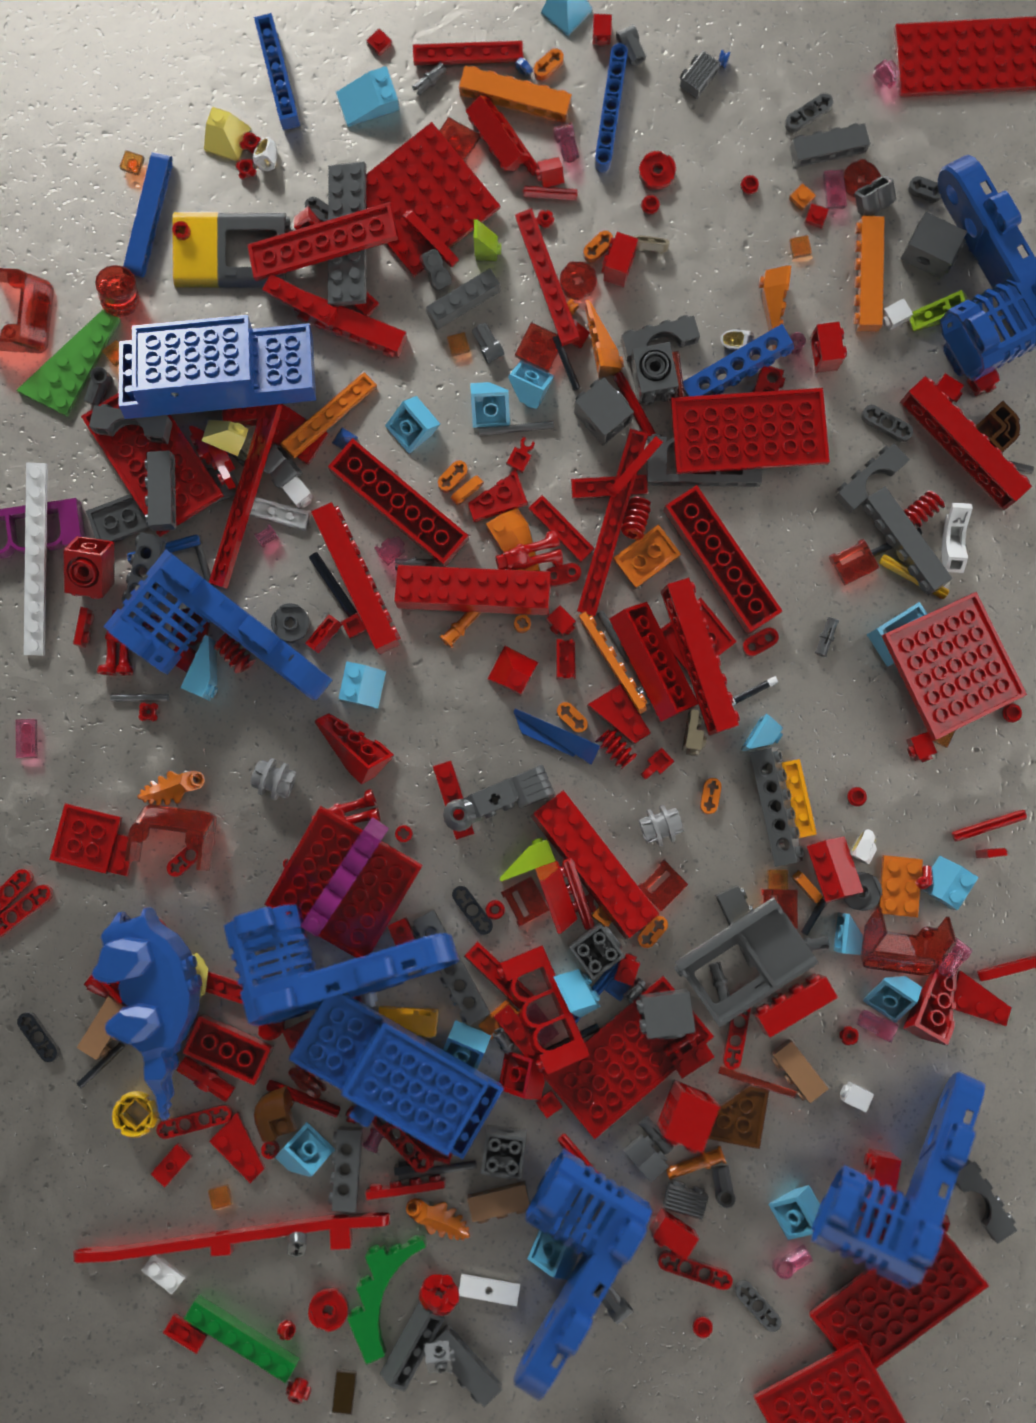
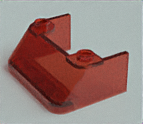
M0 268V282L9 283L11 287L21 289L17 324H7L2 328L0 351L43 353L48 347L54 293L53 286L48 280L20 269Z
M146 805L130 827L125 861L140 862L143 842L148 838L150 828L186 833L185 843L187 847L192 850H199L196 870L210 871L217 818L213 813L206 811Z
M877 907L864 926L861 952L862 965L868 969L921 976L934 973L957 943L950 917H945L938 928L927 926L922 928L917 935L887 931L882 909Z

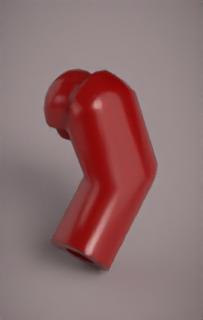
M923 866L922 877L916 880L917 887L924 890L933 884L931 866Z

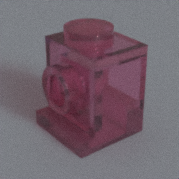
M397 536L392 539L387 538L382 542V547L376 546L374 549L388 566L395 561V558L405 553L403 548L405 544Z

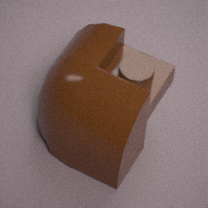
M1004 401L1000 402L976 425L978 431L981 434H985L989 438L990 443L994 447L999 448L1002 453L1017 440L1021 429L1019 417Z
M287 1086L264 1094L255 1106L254 1122L263 1142L274 1141L279 1136L297 1130V1125L291 1112L294 1102Z

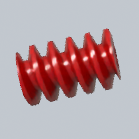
M927 491L925 495L920 496L919 500H915L913 505H909L903 511L914 526L916 524L918 527H921V520L923 522L928 521L926 515L932 518L934 516L932 510L938 513L940 512L939 507L945 508V504L936 493Z
M636 496L629 499L621 527V532L626 537L633 540L643 539V533L646 530L645 526L649 518L648 514L651 511L649 507L651 502L649 500Z
M225 633L216 642L215 650L220 651V656H225L224 661L229 662L230 668H234L236 674L246 671L255 663L256 659L249 661L251 653L244 655L247 649L243 648L240 650L241 644H235L236 640L230 638Z
M609 729L595 742H602L600 748L607 747L605 754L612 753L610 761L617 759L615 767L622 765L621 769H623L635 759L637 754L630 755L629 753L632 748L625 749L627 742L620 743L622 736L615 737L617 730L610 731Z

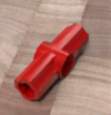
M187 1055L176 1070L193 1081L197 1088L204 1092L209 1091L224 1102H227L235 1089L234 1085L218 1076L219 1074L214 1069L202 1066Z

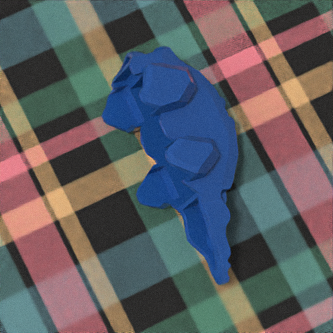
M146 907L142 910L141 916L132 919L124 911L116 914L111 924L101 935L104 946L101 949L98 964L92 971V976L97 981L107 984L120 981L118 987L120 997L128 1006H124L116 1015L108 1020L105 1030L109 1036L126 1044H131L142 1054L144 1059V1080L156 1096L160 1119L166 1121L170 1117L169 1109L172 1106L170 1100L174 1096L172 1075L179 1064V1058L176 1053L180 1051L181 1042L186 1039L198 1013L202 978L199 974L197 975L195 969L197 967L196 957L191 954L190 949L179 934L162 924L152 907Z

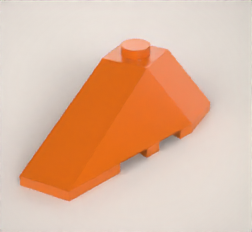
M790 265L766 270L764 276H760L759 288H762L761 298L768 331L783 324L781 317H783L786 309V302L783 299L786 298L787 291L789 290ZM772 345V349L775 350L777 346Z
M586 300L585 310L598 378L613 376L621 372V368L624 367L623 357L619 356L617 347L590 300Z
M518 508L503 513L486 523V529L501 553L516 547L518 544L533 543L529 525ZM535 552L529 553V557L536 555ZM539 565L530 566L524 571H540Z

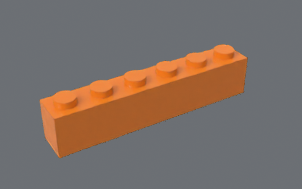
M475 66L464 67L459 84V94L461 96L475 100L480 95L486 96L491 99L494 105L566 123L571 106L572 94L565 90L558 91L546 85L540 86L527 80H517L512 76L498 75L494 71H483Z
M862 216L855 225V234H858V240L855 242L857 258L855 259L854 270H857V276L854 279V288H857V295L854 296L856 313H854L853 324H856V331L878 332L883 325L884 216Z

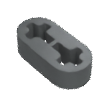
M916 176L912 178L908 185V191L913 196L929 202H937L941 198L938 183ZM916 183H919V189L915 188ZM933 189L937 190L936 196L932 195Z
M317 197L308 198L305 202V208L308 206L310 208V205L314 206L316 204L319 210L313 208L312 211L321 222L328 221L325 214L328 215V204Z
M303 1232L291 1233L288 1240L287 1254L293 1257L305 1255L307 1234Z

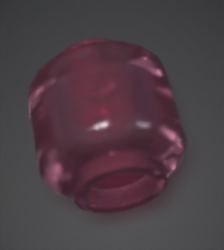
M885 59L874 67L875 71L872 76L880 88L887 86L890 89L898 83L897 78L900 76V70L893 60L887 61Z

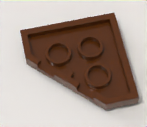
M748 1085L721 1104L708 1139L760 1149L770 1090L768 1088Z

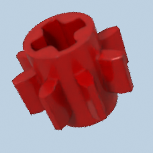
M296 1377L294 1382L289 1381L286 1387V1395H289L288 1400L298 1405L302 1404L303 1400L308 1401L311 1393V1387L308 1386L309 1382L300 1377Z

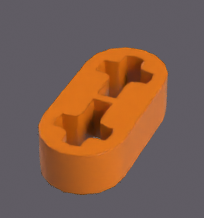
M560 49L550 50L534 64V76L536 79H547L563 65L564 55ZM552 57H559V61H557L556 59L552 61ZM539 68H540V69H544V68H545V72H543V71L539 72Z
M606 230L601 231L584 247L583 257L587 262L597 261L609 250L608 246L611 237H613L612 233ZM602 238H608V243L603 242L601 244ZM595 248H597L595 250V256L593 254H591L590 256L588 255V250L593 251Z
M460 460L455 461L439 477L438 486L442 492H451L466 477L468 473L466 463ZM462 466V467H463V468H462V469H463V473L458 472V473L454 476V474L456 473V468H455V467H459V468H460V467ZM450 478H452V479L450 480V485H451V486H450V487H448V486L443 487V482H442V481H443V480L448 481Z
M478 475L474 476L451 496V499L456 505H460L475 493L484 482Z
M568 702L559 704L557 708L559 718L575 733H583L588 726L586 718L572 704ZM561 707H569V713L572 717L570 718L567 714L561 715ZM575 718L577 721L582 720V725L584 728L581 729L579 727L576 729V723L572 719Z
M716 778L707 779L703 785L700 809L705 814H712L718 808L721 782ZM714 781L717 789H714L712 795H710V788L707 785ZM709 797H712L711 804L714 805V808H710L707 811L704 803H707Z
M800 870L791 876L795 883L815 904L823 899L822 894Z
M656 916L650 921L637 937L639 945L643 948L652 947L667 930V920L662 916ZM662 919L664 927L662 929L657 928L654 932L655 920L660 921ZM652 932L653 934L649 938L651 942L643 944L642 935L647 936Z

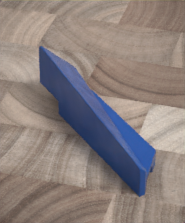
M514 709V715L523 735L569 756L574 757L577 755L592 765L600 745L518 709Z

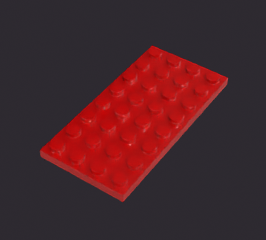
M1036 16L900 23L894 26L899 97L1036 90Z
M823 388L671 398L676 474L829 464L830 462Z
M119 392L98 406L105 404L119 409ZM93 409L81 416L144 515L148 514V507L145 503V496L148 495V489L145 486V477H147L145 459H147V452L170 450L175 457L176 527L224 496L171 415H167L173 423L168 445L150 442L144 435L143 428L137 425L124 426L114 436L95 434L89 427ZM170 530L155 532L159 537H161Z
M662 975L640 995L675 989ZM639 996L633 1003L628 1004L584 1042L590 1056L544 1077L594 1139L676 1070L671 1063V1060L677 1057L676 1054L673 1053L667 1056L664 1049L669 1047L671 1042H677L683 1037L648 1039L645 1034H642L639 1020H642V1014H639L636 1000H640ZM693 1012L695 1029L700 1033V1036L694 1040L696 1043L702 1040L708 1043L714 1035ZM688 1043L680 1049L681 1053L690 1049L691 1045Z
M941 1226L943 1234L932 1265L926 1269L918 1285L907 1289L877 1274V1269H867L811 1310L809 1316L837 1350L859 1339L877 1369L988 1288L989 1283Z

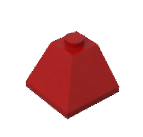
M504 646L488 680L522 696L539 662Z
M514 1052L505 1053L499 1083L504 1088L503 1091L523 1099L541 1100L545 1079L542 1073H539L537 1070L536 1060Z

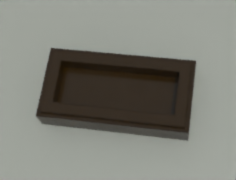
M337 1369L332 1413L352 1415L357 1371Z

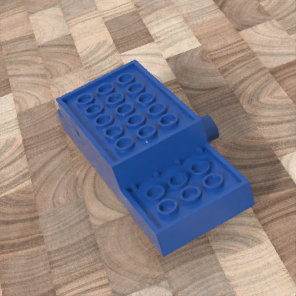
M248 315L132 326V340L119 342V408L125 419L316 401L313 335L309 323L252 329Z
M330 985L329 989L327 990V993H331L339 989ZM346 993L321 1000L288 1058L293 1063L341 1089L342 1096L355 1102L356 1105L349 1116L357 1123L369 1127L377 1115L448 1156L449 1153H452L461 1159H464L504 1090L501 1083Z

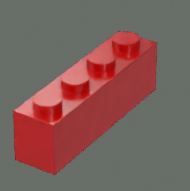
M480 95L465 110L469 116L468 120L479 130V136L487 142L489 151L498 158V163L503 170L514 172L530 157L489 97Z

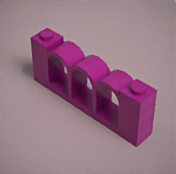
M77 498L47 502V515L59 513L61 529L59 538L55 542L47 543V549L57 551L67 547L76 536L86 537L82 505ZM26 505L0 509V522L6 521L8 537L6 546L0 550V558L10 557L16 550L25 554V547H20L18 544L15 520L26 517Z
M372 817L300 925L302 928L316 937L319 935L389 828Z

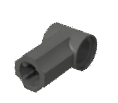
M635 25L616 32L617 42L624 44L627 48V57L631 65L637 66L646 59V55L639 42V34Z
M481 323L472 330L487 363L505 355L500 342L497 339L495 340L486 323Z
M95 367L90 373L91 381L83 401L91 405L98 406L102 403L107 387L112 383V376L102 367ZM101 374H105L104 379L98 381V377Z
M715 1166L711 1169L716 1201L722 1207L730 1208L735 1203V1195L733 1193L729 1166ZM723 1193L730 1194V1199L727 1202L720 1200Z
M601 1284L595 1291L597 1297L600 1296L605 1285ZM610 1286L602 1303L608 1309L607 1312L610 1317L619 1325L634 1311L623 1297L621 1298L615 1289Z

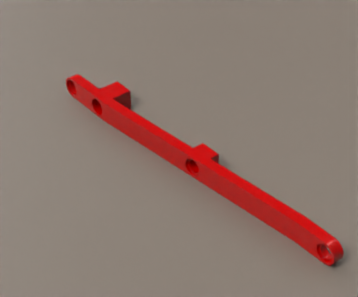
M373 1212L326 1215L121 1246L80 1248L73 1252L74 1262H110L211 1247V1256H225L233 1253L234 1243L289 1236L294 1232L309 1233L330 1230V1250L351 1249L353 1244L352 1228L390 1225V1213Z

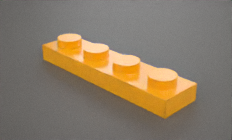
M800 759L782 762V767L787 775L786 785L791 793V807L795 811V825L800 832L799 838L817 835Z

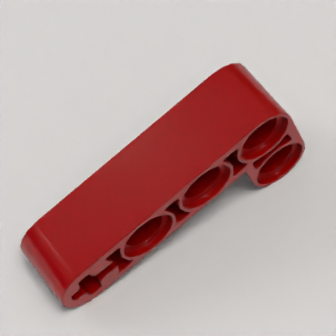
M375 1116L372 1121L375 1128L415 1171L425 1173L433 1167L435 1162L433 1155L416 1137L388 1121L382 1123L379 1116ZM394 1128L400 1131L399 1138L393 1135ZM407 1143H411L413 1145V1153L407 1150ZM423 1159L426 1160L424 1166L421 1164Z

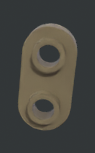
M643 235L634 236L638 238L636 251L644 252L650 250L657 254H664V252L669 250L670 241L665 238Z

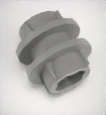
M271 758L269 762L261 760L253 771L251 787L258 789V794L262 796L267 790L271 791V799L276 800L278 797L286 799V797H289L295 784L296 772L290 770L289 764L283 763L281 768L276 767L275 759Z
M664 805L659 806L660 813L655 815L651 809L646 810L647 817L639 820L646 844L656 842L659 847L663 846L662 838L669 837L671 842H675V835L684 831L677 809L666 810Z

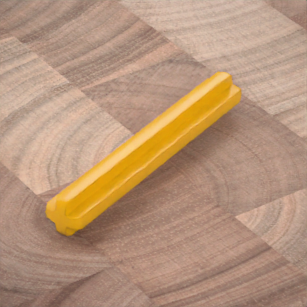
M887 555L882 556L879 561L880 565L919 586L916 578L908 572L907 566ZM942 587L932 594L945 599L949 594V589Z

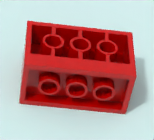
M674 1079L657 1125L667 1143L674 1146L681 1144L685 1147V1150L694 1154L697 1151L703 1153L720 1105L711 1094Z

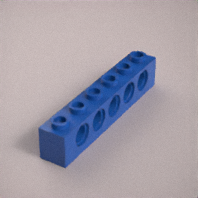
M272 13L256 16L254 21L282 129L284 131L300 127Z
M783 324L681 382L688 397L720 395L726 388L738 385L743 378L755 375L762 367L772 365L781 356L786 357L791 354L794 349L793 341ZM770 345L777 346L773 351L768 350ZM753 355H760L758 360H751ZM738 364L743 365V368L740 370L734 369ZM721 374L727 375L723 380L717 379ZM703 384H710L708 389H701Z

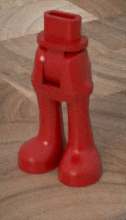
M551 530L545 534V539L525 545L518 544L508 551H503L501 555L495 556L497 568L501 570H525L530 566L545 562H551L554 566L562 565L563 555L560 548L529 557V553L559 547L560 542L554 530Z
M107 630L105 635L107 641L106 662L98 666L97 674L117 676V674L121 676L133 675V667L129 663V648ZM117 643H120L119 664L116 665Z
M372 789L366 790L364 796L358 800L344 804L337 803L333 807L328 808L329 811L352 824L370 821L372 817L381 823L378 807L350 816L345 815V813L376 806L377 802Z

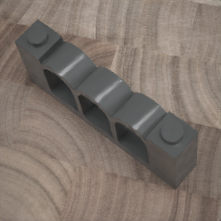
M661 434L648 436L647 445L655 436L663 443L646 462L647 486L759 487L762 483V468L740 470V475L720 474V471H716L714 474H667V450L674 446V438L667 441V437H662Z

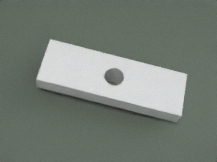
M462 1274L458 1293L462 1297L517 1306L520 1284ZM491 1287L493 1290L488 1292L486 1288Z

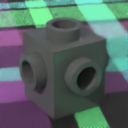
M438 1340L434 1343L425 1344L426 1366L429 1373H445L448 1370H453L452 1361H456L455 1349L450 1347L449 1340Z

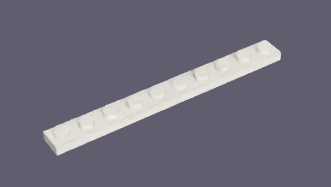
M26 462L24 655H45L47 463Z

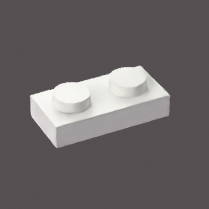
M159 1254L152 1255L141 1270L170 1294L176 1291L186 1277Z

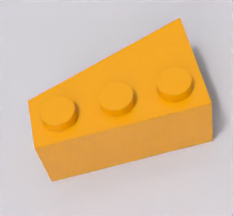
M396 1006L379 1007L378 1013L416 1035L432 1038L437 1034L439 1009Z

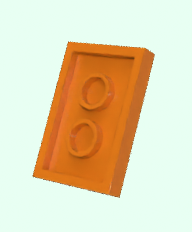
M658 524L644 534L643 539L636 540L613 557V560L636 589L681 556V553Z
M882 855L880 879L882 895L878 903V913L918 918L920 888L917 887L916 880L922 876L923 859Z

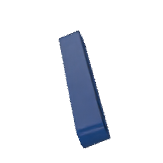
M621 43L615 44L610 54L594 162L595 169L601 173H605L610 169L628 53L626 46ZM615 89L617 92H611L610 90ZM607 107H614L615 109L610 110ZM610 124L612 127H606L605 125ZM607 141L610 144L604 145L602 142ZM605 159L607 162H600L599 160Z
M151 153L124 260V274L142 278L146 275L172 170L173 158L170 155Z

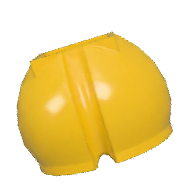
M131 1091L121 1096V1101L118 1100L115 1103L112 1121L116 1129H121L122 1135L133 1138L141 1137L149 1133L150 1128L156 1125L159 1115L158 1106L154 1099L151 1100L149 1098V1094L142 1091ZM136 1101L149 1113L140 1124L127 1112Z

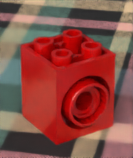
M76 536L63 550L64 593H69L73 596H90L92 599L103 598L115 584L114 541Z

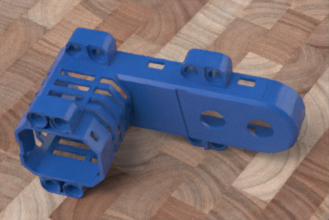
M965 155L941 168L938 175V189L941 199L956 226L967 231L964 239H966L969 251L975 256L992 290L987 289L982 295L974 296L971 301L966 300L952 307L944 314L940 322L942 336L946 341L943 351L954 372L959 377L965 374L971 381H975L993 372L996 367L1000 368L1006 362L1010 363L1016 357L1020 358L1027 351L1031 352L1036 349V258L1018 228L1022 222V217L1010 194L1005 190L998 193L981 163L975 157ZM985 181L991 190V193L987 195L980 185ZM1023 245L1028 256L1022 258L1017 247ZM993 298H995V300L998 303V307L996 308L993 307ZM982 303H984L988 312L983 311ZM1001 311L1003 315L998 316L997 312ZM1005 319L1007 321L1012 332L1014 333V336L1010 337L1008 331L1002 323V320ZM995 325L1004 339L1003 342L1000 341L999 334L994 327Z
M167 550L163 552L146 573L148 575L146 580L143 581L141 579L138 583L140 587L137 591L132 590L131 594L133 596L129 600H124V607L121 610L117 609L103 626L130 650L167 675L182 658L180 654L183 650L187 652L190 648L187 645L191 641L195 642L197 639L195 635L199 631L203 632L205 629L203 628L206 622H213L313 701L318 700L333 681L266 626ZM157 582L160 586L155 590L152 586ZM148 592L152 594L149 599L144 597ZM168 593H171L178 599L175 604L165 598ZM139 602L144 604L141 609L137 607ZM161 602L170 608L167 614L157 607ZM182 603L190 608L187 614L179 609ZM132 611L136 614L134 618L129 616ZM152 612L162 618L160 623L150 617ZM194 612L203 618L200 624L191 618ZM174 613L182 618L180 623L171 618ZM145 621L155 628L152 633L142 626ZM186 622L195 628L193 633H190L183 627ZM166 623L175 628L172 633L163 627ZM159 632L167 638L164 642L156 637ZM180 632L188 639L182 642L176 637V634ZM173 642L180 649L176 652L168 644Z
M296 904L276 908H260L235 916L233 921L223 925L228 946L234 953L231 957L232 961L236 962L237 965L234 967L235 973L240 976L237 981L238 985L243 988V991L240 993L248 1024L254 1026L279 1023L308 1014L309 1011L317 1009L321 1000L346 992L351 997L366 993H376L399 986L404 981L448 968L459 962L452 935L440 933L371 953L365 957H358L315 970L316 964L312 959V949L309 947V938L305 932L307 930L300 926L304 921L301 908ZM301 940L297 943L288 945V942ZM274 946L276 947L275 950L255 955V952L261 951ZM302 953L300 955L291 957V954ZM274 959H279L278 962H274L261 967L258 966V964L265 963ZM305 965L303 967L294 969L295 966ZM420 969H421V971H422V972H419V973H415V974H412V975H408V973L413 972V971H417V970H420ZM282 971V973L267 977L264 979L261 978L262 976ZM330 985L334 986L337 989H340L331 993H327V990L329 989Z
M960 1071L954 1073L949 1078L938 1101L917 1167L914 1170L905 1197L904 1193L900 1191L892 1192V1187L880 1186L879 1181L875 1179L872 1181L867 1180L866 1175L844 1165L840 1168L827 1194L821 1201L811 1229L813 1231L811 1242L833 1253L838 1250L841 1252L840 1256L844 1258L850 1256L853 1258L852 1262L856 1264L863 1262L866 1269L871 1270L875 1268L877 1269V1274L907 1289L918 1285L926 1269L932 1265L942 1238L943 1229L940 1227L959 1170L967 1162L976 1135V1131L973 1128L983 1101L985 1083ZM967 1110L973 1112L970 1124L963 1122ZM942 1183L949 1185L945 1198L938 1196ZM871 1189H872L870 1198L868 1199L867 1197H868V1195H869V1193H870V1191H871ZM883 1195H884V1199H883L882 1204H879L880 1200L882 1199V1197H883ZM897 1200L895 1209L893 1211L891 1210L894 1202ZM866 1203L865 1212H862L863 1205ZM876 1209L879 1210L877 1219L873 1217ZM888 1214L892 1216L889 1224L885 1223ZM860 1216L862 1220L856 1233L854 1230ZM871 1222H873L875 1224L871 1236L868 1239L866 1238V1236L871 1225ZM883 1228L887 1229V1232L885 1234L882 1245L878 1244L882 1230Z
M565 1149L551 1162L539 1182L536 1193L525 1213L526 1222L545 1234L547 1232L550 1233L556 1241L558 1239L563 1241L564 1246L567 1248L569 1246L572 1247L578 1255L580 1253L583 1254L562 1288L559 1297L553 1303L523 1354L514 1375L515 1386L538 1401L546 1395L570 1355L574 1356L592 1325L594 1313L623 1264L629 1263L647 1231L646 1226L653 1212L648 1201L622 1185L619 1187L613 1179H606L605 1174L595 1172L594 1167L591 1165L587 1167L584 1165L583 1160ZM583 1188L581 1194L579 1195L578 1199L572 1207L571 1204L573 1203L580 1189ZM591 1195H594L589 1206L583 1214L582 1210L584 1209ZM602 1201L605 1202L600 1213L594 1221L592 1219L593 1216L595 1215ZM573 1226H575L574 1231L572 1232L571 1236L569 1237ZM586 1233L585 1238L583 1239L582 1243L580 1244V1241H581V1239H582L583 1234ZM602 1283L605 1287L597 1298L593 1294L598 1285ZM559 1353L563 1358L558 1367L554 1368L551 1365Z

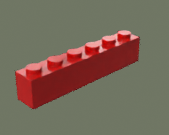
M309 293V294L313 295L314 297H316V298H318V299H320V300H322V301L328 303V300H326V299H324V298H321V297H319V296H317V295H314V294H312V293ZM334 306L338 312L329 327L294 309L297 319L301 322H311L321 330L326 328L338 337L343 335L348 337L353 343H363L370 350H380L384 355L391 358L393 356L399 358L407 340L406 331L344 306Z

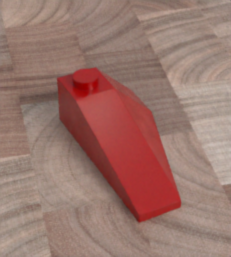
M330 713L315 720V724L346 770L361 785L373 779L394 756L381 742L377 740L371 741L364 737L365 733L361 731L357 733L349 728V724Z
M939 957L921 990L918 1003L911 1008L903 1029L920 1039L942 1045L949 1044L955 1028L953 1010L956 1008L954 991L957 985V966Z

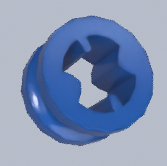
M721 50L718 61L721 63L720 66L726 69L730 52L725 53L724 50Z

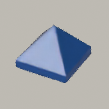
M341 428L332 444L343 450L352 438L357 440L358 437Z

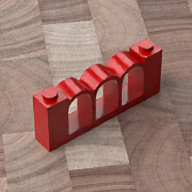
M543 945L497 965L498 969H496L499 979L503 980L504 983L509 982V995L515 1002L522 1004L519 1010L520 1021L525 1027L533 1030L530 1035V1044L533 1050L540 1055L536 1057L537 1061L535 1062L539 1073L545 1076L590 1056L575 1019L554 979L556 975ZM540 969L549 990L531 998H523L518 995L515 988L517 979ZM551 994L560 1016L542 1024H534L529 1021L526 1014L528 1005ZM562 1020L571 1042L553 1050L541 1048L537 1040L539 1031L552 1023Z

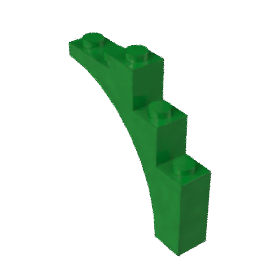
M415 1235L409 1238L408 1242L403 1245L400 1243L395 1244L389 1248L390 1251L387 1250L385 1244L381 1246L376 1244L370 1247L365 1255L372 1277L370 1275L362 1277L356 1287L364 1307L360 1305L353 1308L347 1320L366 1365L385 1357L386 1347L380 1324L383 1294L398 1268L412 1255L426 1248L427 1240L424 1235L421 1237Z

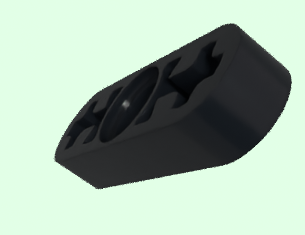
M465 886L456 887L452 892L453 900L478 933L482 935L489 934L493 928L491 919ZM458 889L466 891L464 896L467 900L469 897L473 900L468 902L464 908L461 905L464 903L462 898H456ZM474 904L478 907V913L475 916L467 913L469 905ZM481 913L484 915V917H481L482 921L489 922L487 931L479 929L481 924L478 920L476 923L473 921Z
M33 1012L21 1014L17 1019V1025L40 1058L45 1062L56 1060L60 1056V1048ZM29 1017H30V1018H31V1021L29 1022L30 1025H29V1024L25 1025V1024L23 1023V1022H25V1018H29ZM31 1026H32V1027H35V1026L38 1027V1028L32 1030L31 1032H29V1030L32 1029ZM37 1031L41 1032L44 1036L43 1041L40 1043L34 1040V1034ZM47 1041L49 1042V1044L45 1045L46 1047L40 1048L41 1045H44ZM53 1049L52 1056L48 1057L46 1055L48 1050Z

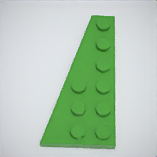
M102 309L16 391L68 417L86 385L92 369L97 365L119 325L120 318Z

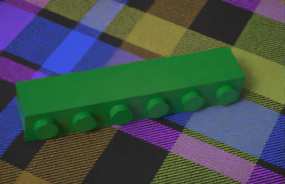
M198 1295L184 1317V1320L285 1384L300 1359L201 1295Z

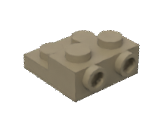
M692 709L687 716L682 751H686V755L690 756L700 755L701 749L706 746L707 736H704V731L697 730L701 727L702 716H699V710Z

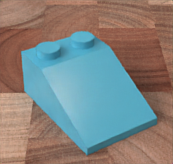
M387 66L367 72L336 92L347 127L400 110Z
M920 602L867 634L887 667L894 664V661L881 635L927 615Z
M205 635L181 688L210 701L211 698L215 697L218 690L216 687L218 684L217 651L214 648L216 641Z

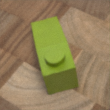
M474 220L475 261H497L498 255H501V243H498V236L479 220Z
M960 290L913 311V315L909 319L913 331L941 324V318L949 309L968 300L966 294Z
M541 837L533 840V845L529 846L500 877V881L555 862L548 839L543 840Z

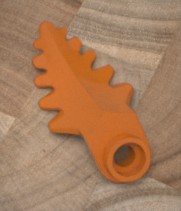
M168 771L167 779L163 776H158V784L151 781V787L145 785V790L141 789L137 798L143 800L144 803L148 800L150 805L156 801V805L159 806L162 799L166 806L170 804L171 799L178 804L181 802L184 793L202 788L205 778L198 771L181 774Z
M414 1198L407 1203V1214L417 1223L424 1225L428 1234L433 1235L437 1230L441 1238L446 1233L449 1239H453V1236H455L456 1240H459L460 1237L461 1240L470 1238L469 1227H465L467 1221L461 1222L463 1218L461 1214L455 1217V1208L447 1210L446 1202L430 1206L423 1200Z

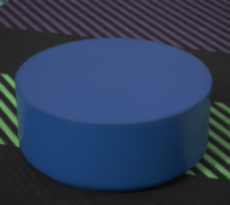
M519 58L515 62V67L522 76L528 77L533 72L531 65L524 58Z

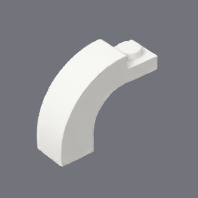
M952 503L949 514H946L942 535V563L948 572L964 573L968 560L965 545L966 530L973 509L972 504Z

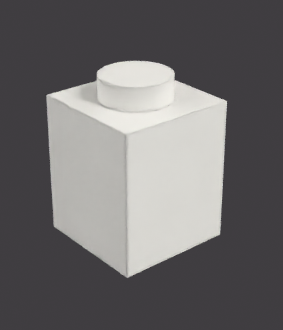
M904 298L883 310V326L887 327L889 331L909 321L913 315Z
M298 476L282 487L298 509L304 508L311 503L313 496Z
M849 1081L847 1085L844 1084L840 1092V1099L864 1112L867 1111L874 1096L870 1091Z

